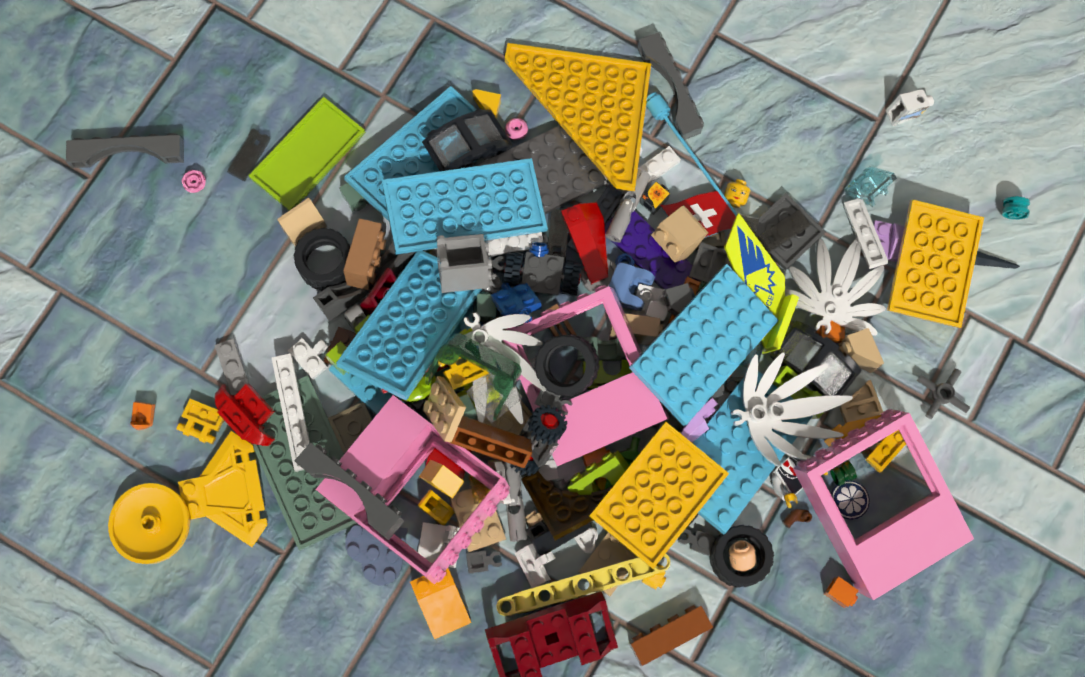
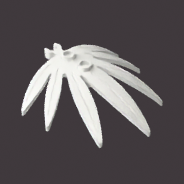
M857 238L845 252L832 285H830L831 261L829 252L823 239H819L816 264L821 293L818 292L811 279L802 271L793 266L788 269L796 284L807 296L789 289H785V296L791 294L798 296L799 299L796 306L819 315L822 320L816 324L815 330L817 331L823 325L826 328L825 335L830 332V322L833 321L855 332L869 328L872 336H876L877 331L872 325L864 320L853 317L873 316L886 310L885 306L873 303L850 306L851 303L863 296L877 282L884 270L883 265L875 268L866 274L849 293L847 292L853 282L860 260L861 248Z
M475 312L473 313L475 317L473 323L469 321L468 317L464 318L465 324L471 327L473 331L449 344L435 358L429 368L439 367L438 360L443 358L445 354H452L459 351L465 345L468 347L474 344L477 351L471 355L474 358L481 356L503 401L517 421L523 424V412L519 393L511 372L501 354L528 381L542 391H546V388L540 384L536 371L516 351L502 343V340L528 346H539L543 343L526 333L503 330L523 324L531 318L530 315H506L494 319L481 327L479 323L480 316ZM464 358L456 360L457 366L466 362ZM487 376L473 381L478 421L482 423L484 422L487 407Z
M781 353L766 369L759 381L756 392L758 355L756 354L752 357L743 382L745 412L739 409L731 412V415H738L740 418L739 421L733 422V425L738 426L747 421L755 446L775 466H780L781 464L769 442L780 451L796 459L805 461L807 457L784 438L773 432L772 429L792 436L813 439L840 438L844 436L843 433L816 426L781 421L816 415L852 400V396H816L782 403L777 402L809 384L828 367V364L815 367L792 378L765 398L764 395L772 385L785 354Z

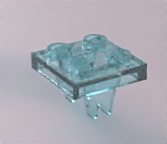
M869 166L857 178L852 180L844 188L846 195L862 199L867 206L870 204L873 207L875 206L874 198L882 193L886 196L888 194L887 187L897 178L893 172Z

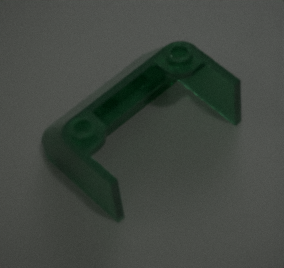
M453 334L440 348L425 374V384H430L441 363L452 365L457 362L459 357L495 375L493 387L498 393L503 395L493 416V420L497 421L521 377L522 369L520 365L463 334Z

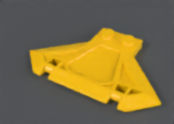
M230 431L200 477L178 482L180 496L188 507L190 520L207 517L253 547L268 525L267 518L260 519L259 511L265 510L257 462L256 460L250 461L249 453L255 451L251 443L242 440L237 434ZM241 455L242 463H238L237 456ZM251 513L253 520L250 522H248L247 514Z

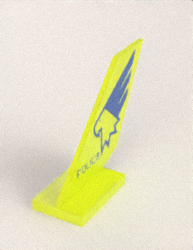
M738 213L724 248L733 271L779 320L759 343L757 351L765 354L780 350L799 297L794 294L785 296L784 274Z

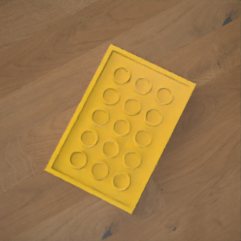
M910 200L887 311L961 328L984 217L917 200Z
M665 422L589 517L644 563L654 569L729 473Z

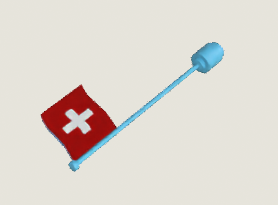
M657 92L650 94L646 101V107L655 120L665 119L716 190L699 194L677 203L660 205V207L669 217L680 207L685 206L708 232L705 238L722 231L731 230L737 212L668 119L669 111L671 110L668 104Z

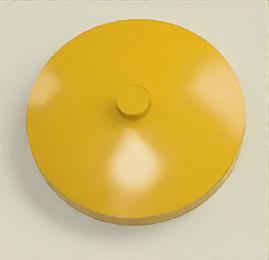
M156 483L137 485L122 494L114 504L108 522L110 540L118 553L124 558L140 564H156L172 557L183 546L190 529L189 510L183 498L173 489Z

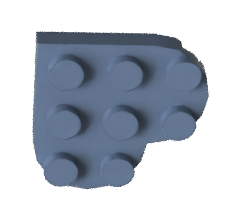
M360 525L353 526L345 540L347 554L353 560L362 563L364 577L372 584L387 586L393 583L400 576L403 559ZM399 527L394 533L405 543L408 528Z

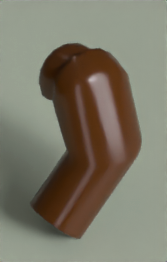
M793 509L782 523L787 528H790L795 521L808 523L812 520V514L805 509Z

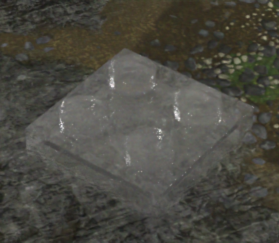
M498 367L466 391L491 423L523 399Z

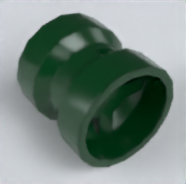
M850 461L830 470L831 477L838 487L845 484V481L857 479V473Z

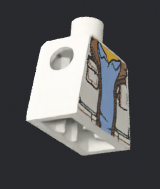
M923 90L900 94L885 111L892 126L921 116L934 104V100L931 95L926 96Z

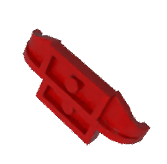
M225 384L221 385L215 393L217 413L242 440L256 445L269 446L275 439L263 431L264 427L262 425L275 411L250 384H245L236 395H230L225 389Z

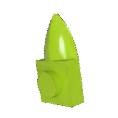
M432 371L423 375L406 402L418 401L430 395L431 386L436 381Z

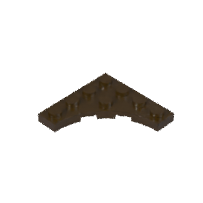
M539 471L521 478L522 484L555 541L594 521L589 515L612 488L609 487L592 492L590 495H579L577 492L558 490Z

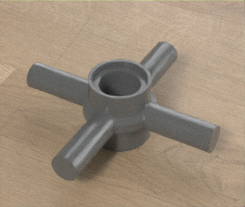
M955 368L946 383L938 385L923 375L917 378L919 383L933 391L932 398L934 402L925 414L927 418L932 419L941 404L949 402L965 413L969 411L970 406L954 396L955 389L953 385L962 373L959 369ZM940 390H944L946 392V398L941 396Z

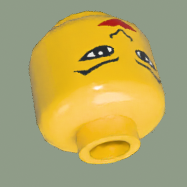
M736 179L735 182L727 184L724 196L732 207L740 208V206L746 205L750 188L746 186L745 181Z

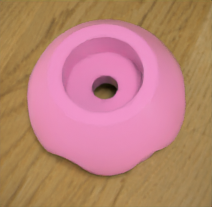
M513 118L507 122L505 133L512 140H520L527 135L528 126L523 119Z
M190 170L182 178V184L186 191L197 193L205 187L206 179L202 172Z

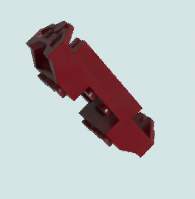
M602 591L485 629L499 677H542L540 668L576 656L579 657L581 665H585L602 659L611 650L618 648ZM599 611L608 639L596 642L589 614ZM510 641L518 669L505 673L496 645Z

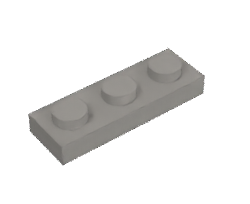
M230 339L214 346L231 395H236L249 382L235 341Z

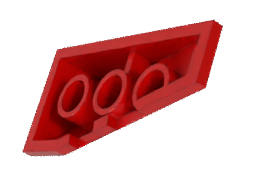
M597 202L577 204L562 210V219L590 284L592 285L608 278L604 218Z

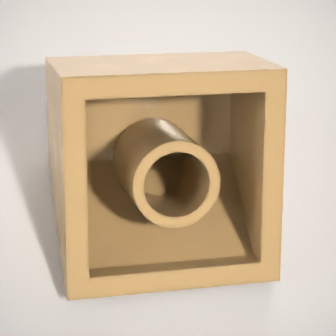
M307 198L277 219L282 230L294 246L297 245L298 240L305 233L313 229L327 228L325 221L310 198Z
M682 206L663 220L651 236L674 262L687 259L708 232L689 210Z
M869 328L847 335L838 344V350L844 353V356L848 354L861 369L872 373L884 364Z

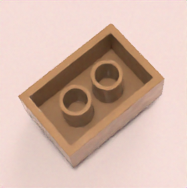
M364 219L358 220L344 267V275L348 286L370 290L371 284L374 285L376 280V273L374 272L381 263V256L379 255L386 245V239H384L385 231H383L381 223Z

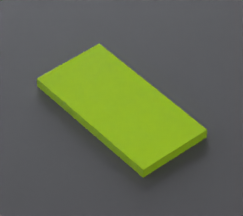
M323 97L249 174V178L290 211L300 204L366 132L350 117Z

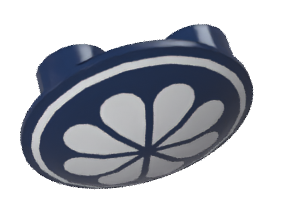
M848 480L845 481V484L839 487L836 485L832 489L831 496L844 519H858L867 512L870 498L867 490L860 483Z

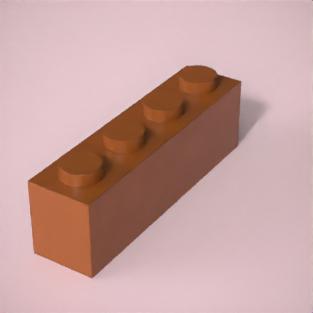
M462 416L453 440L449 442L521 468H525L532 455L531 439Z
M694 604L684 610L686 614L680 617L676 614L668 618V623L661 627L659 623L649 629L651 633L645 636L640 633L631 638L633 642L629 645L640 666H644L712 629L713 626L703 607H696Z

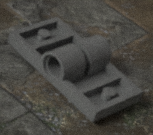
M701 242L689 278L707 284L724 265L728 264L732 269L726 251Z

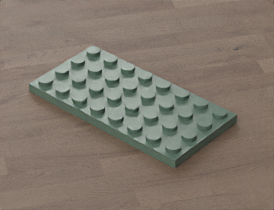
M305 376L297 380L309 440L314 446L320 444L328 452L325 455L330 459L334 456L340 460L344 453L309 376ZM277 389L262 396L275 411L262 425L264 427L263 431L269 436H273L275 440L269 446L252 445L298 550L301 551L357 523L315 490L324 478H313L305 470L294 471Z

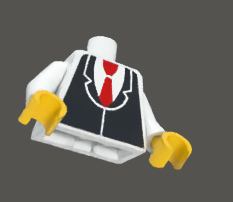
M803 454V455L806 456L808 459L812 457V456ZM783 456L779 461L781 465L771 473V480L774 492L786 502L788 508H791L790 501L798 503L796 494L803 488L793 470L800 460L792 456L788 458Z

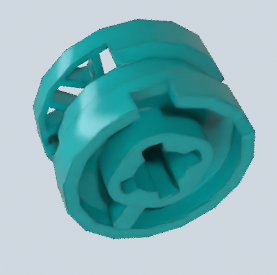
M1019 196L1005 198L1003 200L1004 209L1002 210V216L1013 220L1028 218L1030 200Z

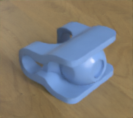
M619 263L609 286L615 290L622 308L642 311L645 303L638 296H635L634 292L639 284L652 285L655 276L648 270Z

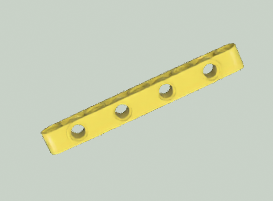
M667 554L663 556L667 559V565L663 568L655 566L652 569L640 558H635L501 598L497 602L496 608L500 615L512 616L586 596L665 572L670 568V558ZM621 568L628 570V576L625 579H619L617 576V572ZM582 579H587L589 582V587L586 590L579 588V582ZM544 590H548L550 593V599L546 602H543L540 598V594ZM509 601L512 608L509 612L505 613L502 610V604Z

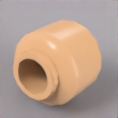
M743 540L735 542L729 548L731 567L741 572L752 569L756 564L754 546Z

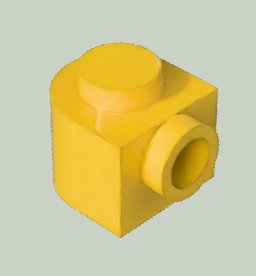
M657 564V565H656V566L659 567V568H663V567H664V566H662V565H660V564ZM666 572L642 579L641 582L656 590L657 587L661 588L666 580V577H664Z

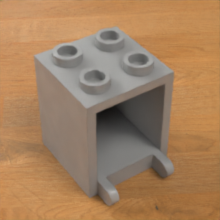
M483 234L448 238L440 235L437 237V263L442 293L488 288V280H492L491 257H488L489 244L488 241H484Z

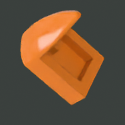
M139 401L133 402L130 425L136 430H144L153 425L155 404Z

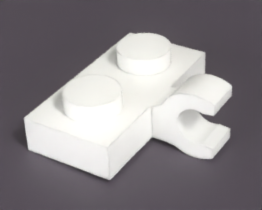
M302 338L288 350L313 380L328 368L319 357L320 354L328 349L323 340H320L312 349Z
M530 544L515 553L531 588L538 587L551 580L544 564L555 559L552 551L539 557L533 544Z

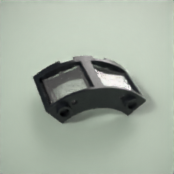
M481 108L457 117L437 130L430 131L422 141L439 171L471 167L474 165L473 161L481 157L484 160L493 158L513 146L492 111L482 110Z
M797 320L785 334L780 350L772 351L769 354L774 361L781 353H784L785 355L780 367L788 366L797 375L823 364H828V367L820 375L807 384L809 388L817 391L822 396H842L862 371L848 354L844 356V353L838 350L839 346L828 337L823 339L818 333L816 334L814 328Z

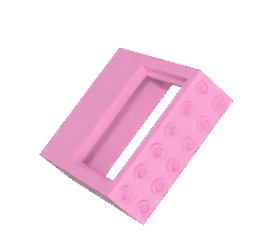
M606 285L594 289L595 293L591 295L585 293L576 297L577 301L573 303L567 301L560 304L557 310H546L541 313L542 317L535 319L532 317V320L528 321V323L524 322V325L505 329L533 335L603 303L629 365L631 366L642 354L615 290ZM504 340L505 345L516 351L530 364L522 345ZM517 371L532 409L535 411L537 407H540L534 403L541 389ZM632 372L570 399L569 401L573 403L572 406L568 404L563 405V410L568 412L564 420L567 421V429L557 441L559 445L552 456L556 465L560 466L665 421L670 416L666 407Z
M392 395L339 460L342 463L340 467L343 470L350 469L357 475L355 480L359 483L362 481L367 483L372 488L370 492L373 495L379 493L387 500L385 505L389 506L425 459L436 448L490 489L433 564L395 534L387 540L369 525L363 502L358 494L346 484L324 478L315 490L435 585L437 581L440 582L444 578L446 569L456 563L460 551L470 545L471 537L475 532H480L484 526L483 522L485 519L495 513L496 505L500 500H505L510 492V487L504 477L465 448L444 442L433 424Z
M892 409L882 412L881 417L865 422L864 427L850 431L847 437L834 440L831 443L832 446L817 450L814 453L815 456L807 458L805 461L800 460L797 463L798 465L793 468L852 583L859 590L858 593L872 600H875L974 539L910 413ZM899 430L932 494L854 540L821 475Z

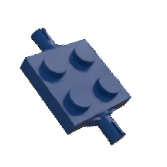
M505 282L501 286L503 290L491 294L492 301L502 316L512 314L530 315L531 312L542 309L540 300L527 283L511 288L509 283Z

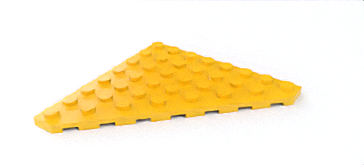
M507 43L505 63L616 189L635 191L651 63Z

